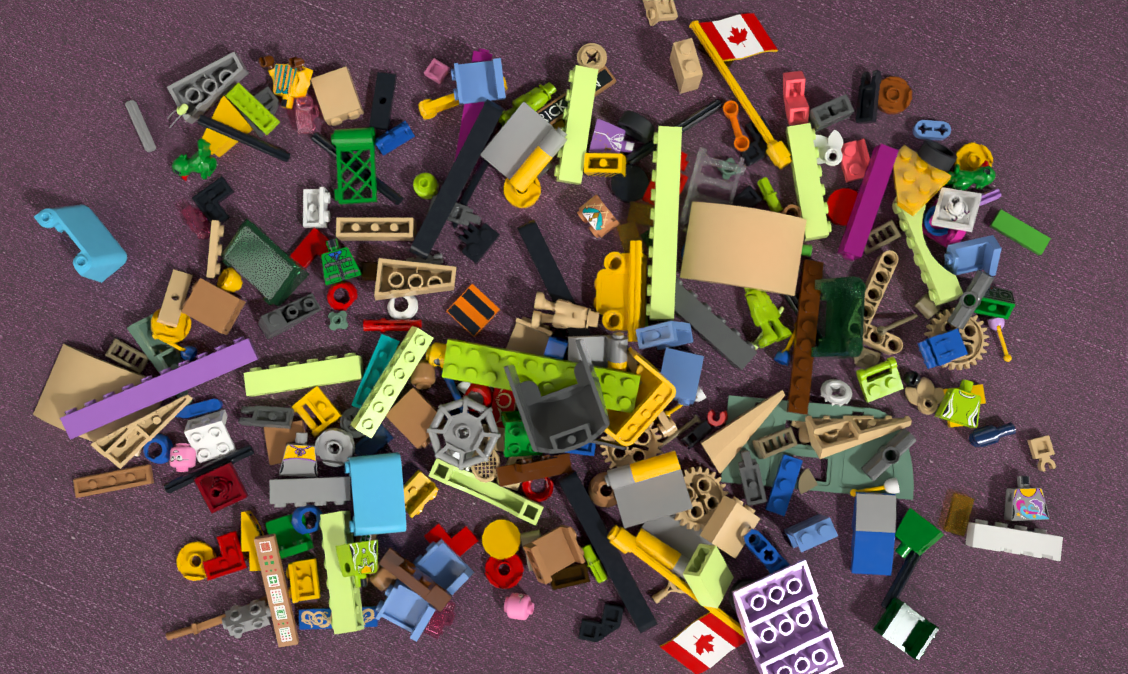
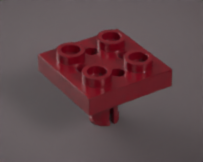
M232 462L194 479L211 514L248 497V493Z

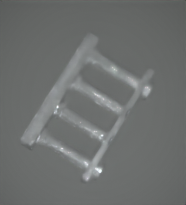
M699 147L679 221L680 224L687 225L692 202L733 204L739 177L744 175L746 164H743L744 158L740 157L738 164L711 158L706 154V148ZM711 165L735 171L733 183L705 176L704 173H701L702 166ZM705 183L729 189L728 201L699 194L696 191L697 185Z

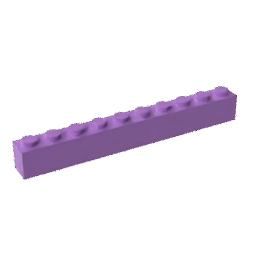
M244 336L233 340L234 345L227 347L224 344L214 348L215 353L209 355L208 352L196 356L198 359L190 363L188 359L179 363V368L171 370L169 367L160 371V376L156 378L150 375L141 379V384L134 386L133 383L122 387L123 392L115 394L113 391L103 395L104 400L96 402V399L86 402L84 403L85 408L77 410L75 407L65 411L66 416L61 417L60 420L71 440L258 360L259 356L251 339H245Z

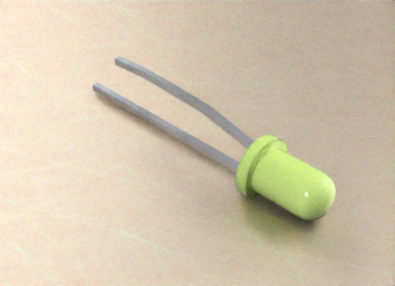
M182 104L181 106L177 107V109L168 116L167 119H169L170 116L176 111L180 115L169 128H171L174 125V123L183 114L186 113V111L188 110L187 104Z

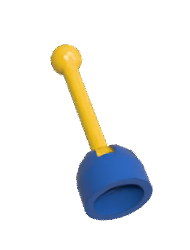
M795 330L785 350L778 351L774 357V360L779 364L788 366L791 360L789 349L795 339Z
M152 333V338H153V339H158V338ZM167 343L181 351V357L184 360L189 359L190 362L198 349L192 346L182 348L175 343Z

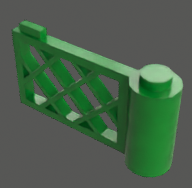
M374 128L335 129L334 133L331 134L332 144L336 146L338 189H334L335 201H339L340 205L377 202L376 136ZM370 150V158L364 163L358 156L363 151ZM341 152H350L353 155L347 164L342 161ZM357 158L364 165L357 172H354L349 166ZM366 167L371 171V176L367 181L359 176ZM347 168L355 174L348 183L343 180L342 176ZM357 177L364 182L358 191L350 186ZM366 186L372 190V198H364L360 195ZM349 187L355 194L351 199L344 200L343 193Z

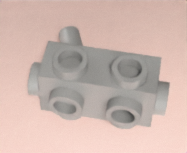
M256 599L251 601L249 605L232 606L230 610L225 611L226 617L222 618L224 630L228 629L230 636L241 638L244 632L270 625L269 617L271 612L265 600Z

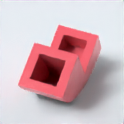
M802 71L783 73L784 105L789 125L808 123L809 105L804 96L805 76Z

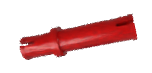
M381 318V320H363L364 332L409 331L412 326L422 330L421 319L386 320V318Z

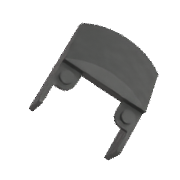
M584 339L575 340L582 361L577 363L574 368L578 384L545 396H541L539 387L535 382L525 381L520 383L514 365L504 366L531 447L535 452L554 454L575 450L596 439L610 425L599 378L596 375Z

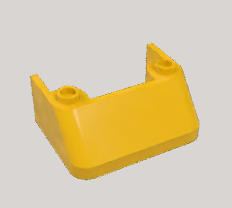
M631 346L628 350L640 362L636 368V374H641L640 380L643 383L638 387L635 408L632 413L607 409L610 425L605 430L607 434L623 446L632 445L676 395L674 385Z

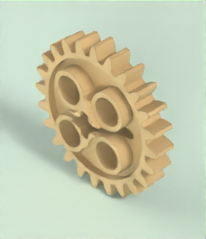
M952 308L950 312L948 309L943 310V314H936L937 319H930L933 325L926 326L930 332H926L924 335L931 338L947 332L945 329L946 323L951 326V330L957 329V327L948 322L955 308ZM978 315L972 316L965 326L970 329V336L965 334L964 329L958 328L962 340L973 341L972 344L963 341L968 354L941 365L942 368L949 365V370H954L955 366L957 371L962 370L963 367L969 369L970 364L972 366L977 365L976 360L983 359L980 354L987 353L983 347L989 345L987 342H984V339L989 338V336L983 334L987 330V328H981L983 321H976Z
M653 422L643 432L648 434V441L640 443L637 439L634 442L638 446L648 447V451L638 448H632L631 451L627 446L625 455L622 458H617L615 455L617 448L600 445L601 448L606 449L601 454L608 456L605 459V463L612 462L609 467L610 469L634 463V455L637 452H642L644 459L654 457L657 454H663L658 449V447L663 446V443L658 442L662 435H656L659 429H652ZM607 434V437H601L604 440L616 441L609 434Z
M691 467L688 471L682 470L692 507L696 508L697 514L693 517L691 509L676 513L674 520L681 519L680 526L687 524V529L694 527V531H699L700 527L702 530L705 528L724 495H727L729 492L723 491L726 484H719L722 479L721 477L714 478L716 472L709 474L708 468L702 471L701 467H696V470L694 467ZM700 481L704 483L703 490L699 488ZM709 498L713 501L712 508L707 504Z

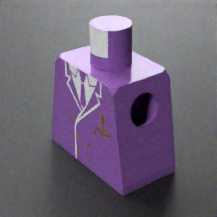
M597 119L589 153L620 154L621 151L632 153L634 142L624 140V129Z

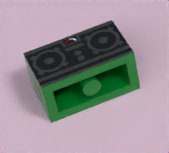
M990 286L974 313L1008 320L1016 305L1012 291ZM969 294L967 296V303L974 305L976 298Z

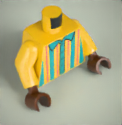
M268 55L259 58V64L262 67L268 66V72L273 80V93L283 97L281 107L292 109L294 99H305L313 70L303 67L305 63L302 58L295 56L289 58V64H275V66H273L274 58Z

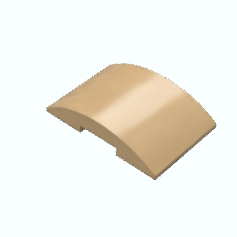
M692 202L680 278L795 296L807 220L748 207Z
M63 344L33 415L66 431L60 420L61 417L66 416L65 411L75 407L77 410L85 408L84 403L96 399V402L104 400L103 395L113 391L115 394L123 392L122 387L131 383L137 386L141 384V379L147 376L127 370L99 357ZM162 401L82 434L79 437L94 442L159 409ZM142 448L134 456H139Z

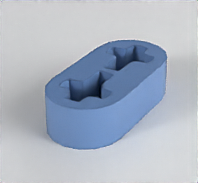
M921 120L914 125L912 132L918 139L944 140L950 135L951 127L944 121ZM921 126H923V129H927L923 134L921 130H918ZM940 127H942V130L945 132L941 135L940 131L934 130H938Z

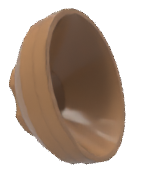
M607 472L594 476L588 488L591 500L596 505L605 508L617 504L613 489L609 496H603L600 493L601 487L607 485L605 480Z

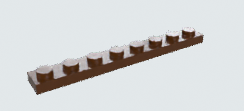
M803 261L787 403L788 413L808 415L824 262Z

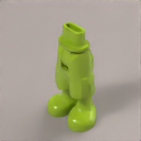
M548 82L544 86L540 84L539 88L535 87L526 94L512 101L513 107L511 109L503 110L498 120L499 123L504 126L523 102L527 103L535 111L543 108L546 102L551 99L550 95L557 91L556 88Z
M744 288L746 292L744 296L751 311V318L755 326H761L763 336L758 341L759 347L764 348L775 341L779 342L790 337L792 333L780 322L779 318L781 315L774 303H772L770 296L765 291ZM769 323H772L775 332L773 331Z

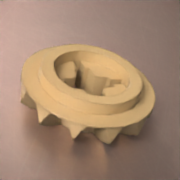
M589 43L582 46L578 51L577 62L579 66L600 70L607 62V54L602 46ZM596 55L595 60L597 63L594 61L588 63V56Z

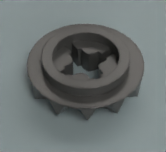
M357 407L347 409L340 419L341 429L350 432L353 438L365 435L354 427H349L353 421L352 416L355 417L360 410Z

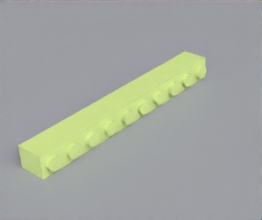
M659 126L658 131L654 132L653 144H657V150L653 151L652 160L653 163H656V170H652V182H655V189H651V200L654 201V208L650 209V219L653 220V227H650L649 238L653 239L652 246H649L648 258H652V265H648V277H651V284H647V296H650V304H646V315H649V320L651 321L674 320L682 127Z

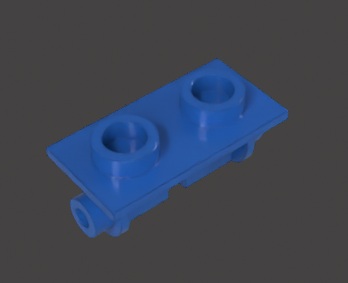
M404 121L377 137L375 144L384 156L414 138L415 135L407 122Z

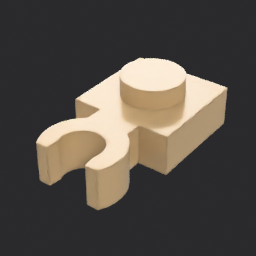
M1045 435L1027 440L1032 458H1039L1037 465L1039 471H1046L1045 463H1048L1050 469H1055V462L1050 459V455L1055 454L1050 436Z

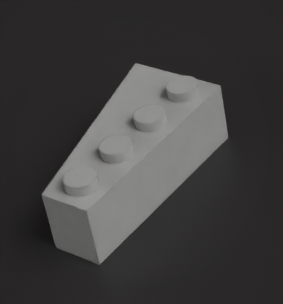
M350 476L269 480L270 504H274V507H286V503H294L295 507L306 506V502H314V506L326 505L328 501H334V505L346 504V501H351Z

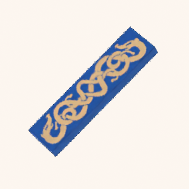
M362 606L364 627L378 626V620L375 619L378 613L375 611L377 606ZM330 608L299 609V630L332 628V610Z

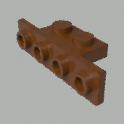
M569 453L555 456L544 454L540 455L539 459L533 460L532 457L524 458L519 463L495 467L498 486L502 487L569 473L572 471Z
M391 547L379 562L382 567L440 612L452 598L450 593Z

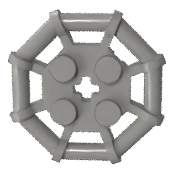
M464 396L462 399L444 405L440 404L429 429H427L435 452V458H439L459 468V470L482 462H488L498 438H501L492 413L493 409L470 399L469 396ZM463 406V412L451 416L448 412ZM468 407L482 413V415L477 418L467 413ZM445 414L448 420L443 430L437 429ZM485 417L491 433L484 432L481 420ZM467 428L469 436H465L463 439L460 438L459 429ZM437 433L443 434L446 446L443 449L441 448ZM490 437L484 451H482L479 446L483 438ZM451 449L460 454L459 459L445 452ZM476 450L479 454L464 460L465 453Z

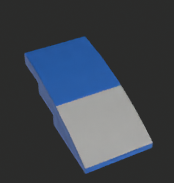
M856 492L851 525L853 530L851 573L891 575L896 527V494Z

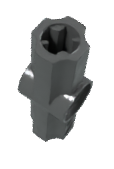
M978 270L965 293L961 295L960 301L949 317L948 322L963 330L976 308L981 304L982 298L995 278L986 272ZM969 294L976 298L974 305H969L966 301V297Z
M903 428L886 445H882L878 449L877 453L861 467L862 471L872 481H875L890 465L897 463L900 456L917 440L908 430ZM891 450V451H892V456H891V458L886 459V458H885V453H886V451Z

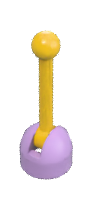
M998 317L987 319L989 327L998 333L1004 352V360L1006 362L1011 361L1012 357L1008 354L1001 332L1005 325L1004 319Z

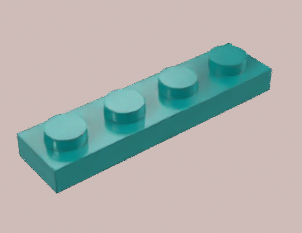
M381 334L351 404L352 406L359 409L362 407L394 356L400 341Z

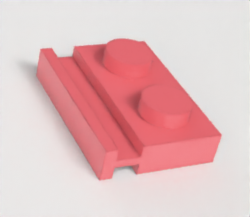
M865 139L844 143L841 148L843 158L840 163L846 183L863 179L870 161Z

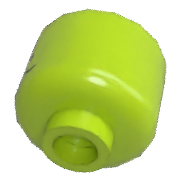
M421 173L414 179L413 189L420 198L432 199L438 193L439 184L432 174Z

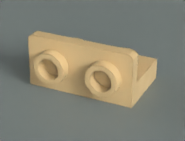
M642 0L650 26H654L659 21L675 20L678 17L673 0Z

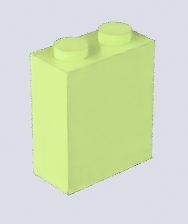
M699 544L683 572L684 578L700 605L712 608L719 607L734 578L716 545Z

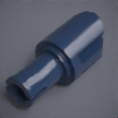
M1012 422L997 427L990 424L977 428L969 435V443L974 447H985L998 443L1001 437L1015 434V426Z

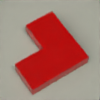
M314 227L290 257L306 269L317 255L321 257V254L329 252L325 242L329 239Z
M439 523L424 535L430 544L433 541L437 543L442 539L459 557L479 541L468 526H465L454 537H451Z
M237 531L217 537L222 556L202 562L207 581L247 568Z

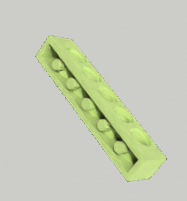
M412 326L350 424L352 427L370 438L373 437L434 339L417 327Z

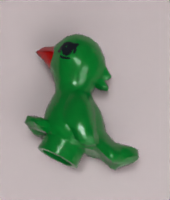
M202 138L198 139V151L191 158L187 157V154H181L172 163L174 173L181 176L184 181L187 180L192 172L201 173L202 179L205 180L216 169L217 160L214 157H210L211 151L209 147L211 144Z
M986 160L980 167L972 171L960 170L959 164H956L954 171H948L951 178L945 186L964 191L972 184H976V189L979 187L982 189L994 181L996 174Z

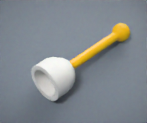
M699 385L695 402H700L707 398ZM678 404L671 410L664 411V413L669 418L673 412L683 405Z
M895 477L886 480L883 486L861 490L852 489L850 494L855 497L856 492L885 490L888 493L896 494L900 491L897 478Z

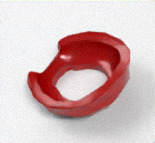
M348 281L336 282L328 290L327 301L331 308L346 311L357 299V289ZM344 288L348 291L350 300L346 304L339 303L334 299V292L337 289Z
M470 384L464 396H468L471 391L481 393L484 398L482 405L489 408L493 401V392L489 386ZM468 407L469 410H471V411H473V412H478V411H476V410H474V409Z
M549 477L544 478L547 481L546 488L540 494L532 491L531 483L533 480L523 482L522 489L529 499L542 502L552 495L554 490L553 481Z

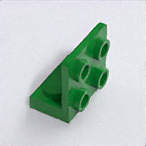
M501 412V420L505 427L504 456L542 455L543 452L533 451L520 412Z
M293 514L266 522L265 524L268 535H276L281 559L314 548L310 533L300 534L294 529L291 523ZM303 514L302 523L304 524L306 529H308L306 519Z

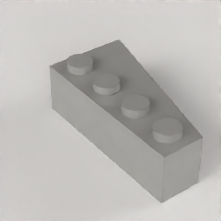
M232 52L169 85L167 88L177 107L182 104L188 105V110L182 116L185 121L193 124L200 115L208 111L249 72L240 56Z

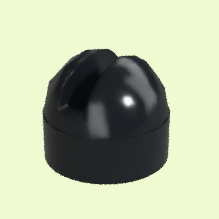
M916 371L907 372L903 378L904 383L910 387L917 386L921 381V377ZM914 374H915V375H916L915 380H914L913 383H911V381H912V379H913V377H914Z

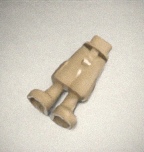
M537 291L534 309L555 311V314H545L534 310L531 327L536 328L542 323H552L553 327L563 329L568 327H586L588 329V326L597 328L599 312L591 311V308L588 310L587 307L572 304L568 300L558 299L556 303L545 299L543 292Z

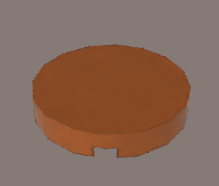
M892 76L882 80L878 109L892 115L903 112L912 100V90L907 85L908 83L902 78Z

